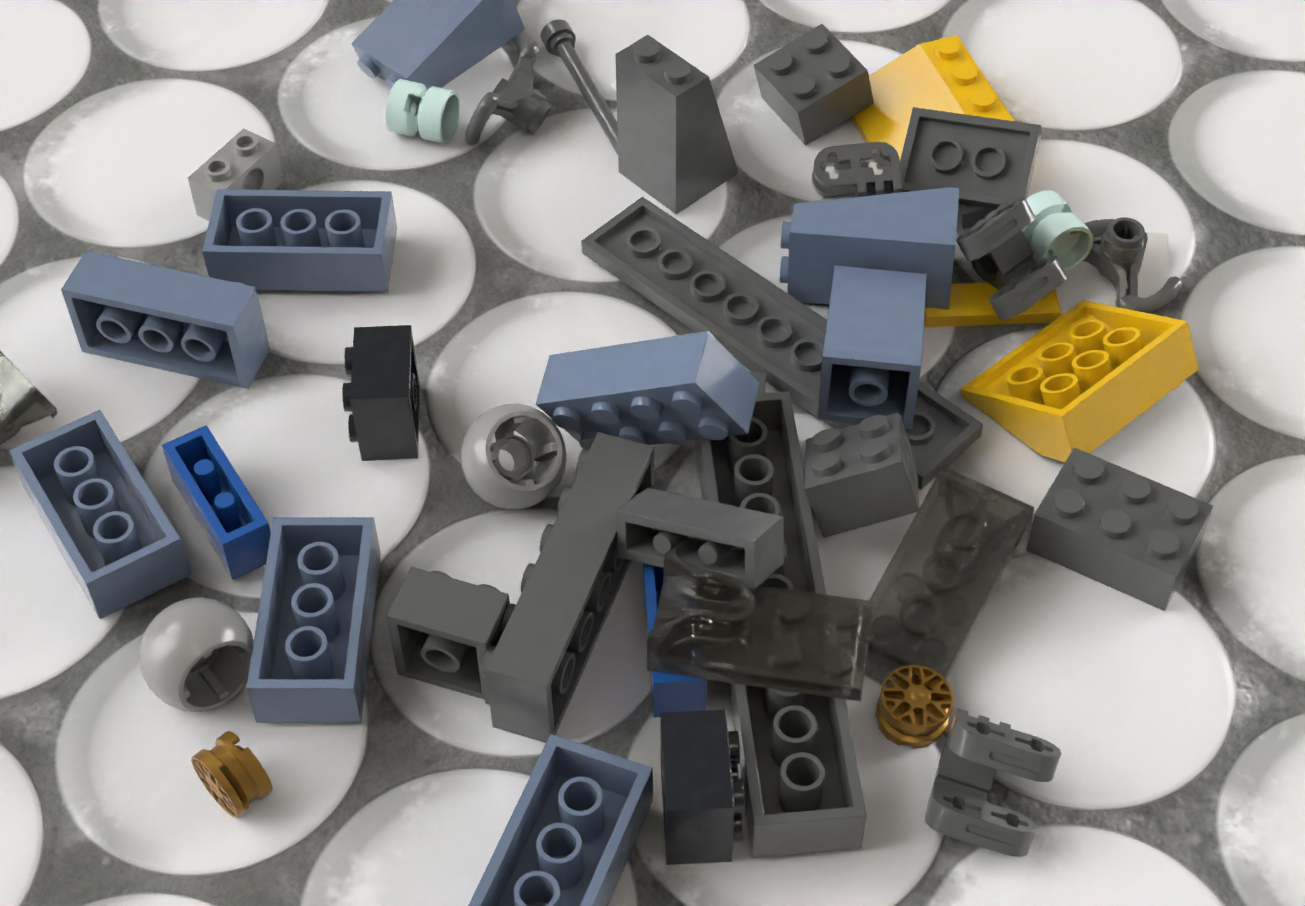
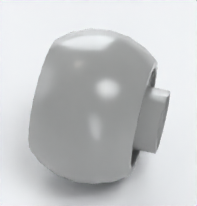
M505 404L487 410L473 422L462 441L460 459L466 482L482 500L499 508L523 509L539 504L555 490L565 472L567 455L565 442L560 430L546 414L528 405ZM514 431L518 432L523 437L514 435ZM493 434H495L496 442L491 444ZM500 449L506 450L513 457L514 468L512 471L506 470L500 464L498 457ZM534 461H536L533 479L522 480V476L529 473Z
M203 597L175 602L161 611L151 621L143 634L139 648V662L143 678L149 689L159 699L177 709L201 712L219 707L231 700L247 683L254 642L252 632L241 615L223 602Z

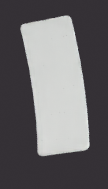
M1146 232L1148 240L1138 274V294L1154 295L1168 280V234Z

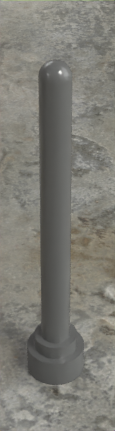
M553 20L542 29L540 34L541 40L549 53L561 57L618 155L617 120L574 49L576 36L570 25L565 20Z

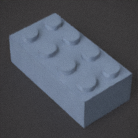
M217 189L202 250L208 276L254 286L256 290L388 292L397 235L392 191Z
M85 251L61 288L81 351L85 353L249 389L270 351L258 294L254 286L211 278L198 273L164 268L155 264L126 260L113 255Z
M709 331L549 355L536 405L552 418L555 425L563 428L575 438L583 449H590L598 432L646 445L665 443L680 445L691 440H722L727 436L748 434L760 383Z
M101 410L9 450L24 489L99 619L192 575L181 538Z
M273 517L246 686L256 722L361 723L381 555L374 517Z
M550 734L468 906H608L653 803V768Z

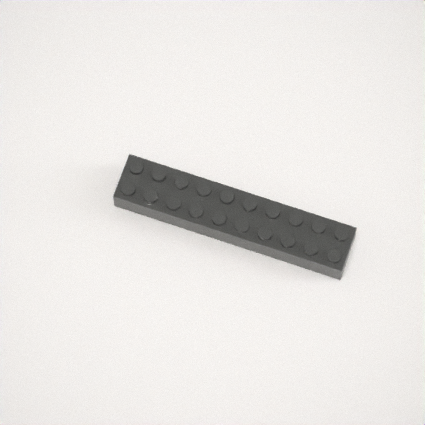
M790 391L760 393L756 397L748 434L727 436L722 440H694L703 500L784 516V564L756 589L714 580L734 729L739 733V765L741 779L743 780L752 858L862 848L867 815L811 506L804 490L805 473Z

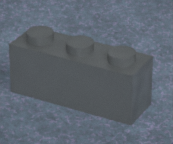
M646 488L616 510L619 558L756 589L784 564V516Z

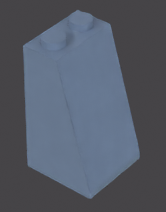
M393 0L351 44L359 57L357 61L358 66L370 78L375 79L378 76L385 81L390 89H392L396 81L403 79L425 84L428 90L432 86L444 87L519 35L525 27L514 0Z
M948 187L794 204L791 222L783 221L781 248L789 249V257L782 256L780 283H788L787 293L801 303L829 305L835 265L927 274L925 307L948 310L956 246L959 188Z
M834 266L822 358L817 420L860 424L870 416H888L899 412L904 428L912 430L922 363L927 274Z

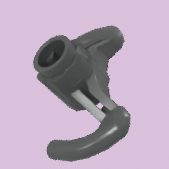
M530 41L523 46L519 53V61L508 81L502 78L493 92L487 93L481 99L465 131V140L468 144L475 145L479 142L482 130L492 114L502 116L524 132L530 130L535 133L550 112L552 105L546 102V96L533 88V65L540 50L536 42Z
M1121 217L1115 220L1101 219L1084 223L1090 229L1093 237H1102L1093 238V246L1090 253L1082 262H1088L1096 267L1099 273L1106 277L1116 288V307L1151 314L1163 309L1176 298L1183 282L1175 276L1170 277L1154 295L1147 298L1138 297V274L1148 240L1147 233L1140 222L1132 218Z

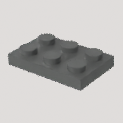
M913 107L900 159L902 192L954 187L959 188L958 203L997 209L1004 202L1022 197L1027 199L1042 134L1041 125Z

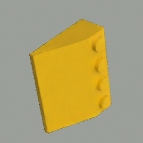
M957 35L921 43L869 75L874 104L851 117L866 143L886 142L895 148L899 159H901L913 107L1014 121Z
M1082 300L963 386L960 392L965 400L1039 455L1066 462L1074 447L1090 454L1109 438L1116 436L1122 428L1140 414L1147 412L1162 397L1178 388L1183 381L1199 370L1188 321Z

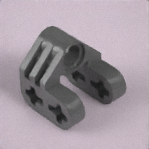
M886 142L837 145L824 148L817 154L814 160L811 179L813 188L818 194L830 198L901 193L902 180L898 152ZM875 162L877 169L882 170V173L875 175L873 168L868 167L869 163ZM833 166L835 173L838 174V178L830 179L829 172L825 171L826 167Z
M1025 197L1002 203L997 207V210L991 211L985 216V219L974 223L971 229L956 240L966 260L971 261L977 275L998 290L988 300L1000 320H1006L1022 313L1068 278L1057 256L1034 260L1033 251L1022 229L1032 223L1036 217Z
M958 708L942 750L927 804L925 822L930 828L946 836L1013 857L1026 856L1029 853L1037 829L1036 824L1023 814L987 802L996 771L1001 770L1037 782H1049L1054 778L1062 753L1057 746L1047 740L1011 729V725L1000 722L999 725L989 722L990 718L979 715L978 718L970 716L968 711Z

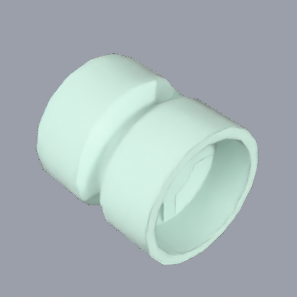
M399 79L393 85L386 106V125L389 131L409 136H415L419 133L423 139L445 144L451 141L455 134L460 116V96L457 91L435 86L427 90L425 84Z
M1052 190L1040 191L1028 197L1026 200L1036 219L1022 229V232L1034 256L1038 260L1057 256L1065 272L1073 269L1087 257L1093 246V234L1090 229L1071 211L1069 205L1058 193Z

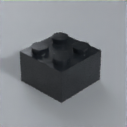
M411 325L354 327L353 347H345L344 354L345 371L347 376L351 375V383H343L342 387L344 411H352L353 413L349 414L348 418L350 442H358L362 461L417 459L419 454L420 381Z
M726 710L660 713V765L666 865L732 862L733 841L743 840L742 813H744L743 780L738 778V764H740L738 731H728Z

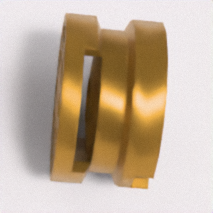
M901 666L890 672L882 683L880 697L877 702L875 716H877L879 722L878 729L886 739L898 746L900 743L912 745L914 749L927 747L938 741L947 729L948 720L953 710L954 695L951 685L941 674L924 666ZM908 672V676H904L901 673ZM895 677L899 681L895 682L892 678Z
M226 731L216 739V746L210 751L206 749L200 750L192 756L191 762L198 777L216 802L229 815L238 818L248 810V803L254 798L262 800L272 792L273 787L265 769L249 747L244 749L239 745L235 746V744L240 742L239 737L233 732Z

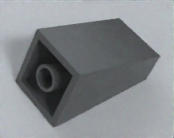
M649 35L644 36L616 53L619 173L677 215L737 175V166L710 78Z

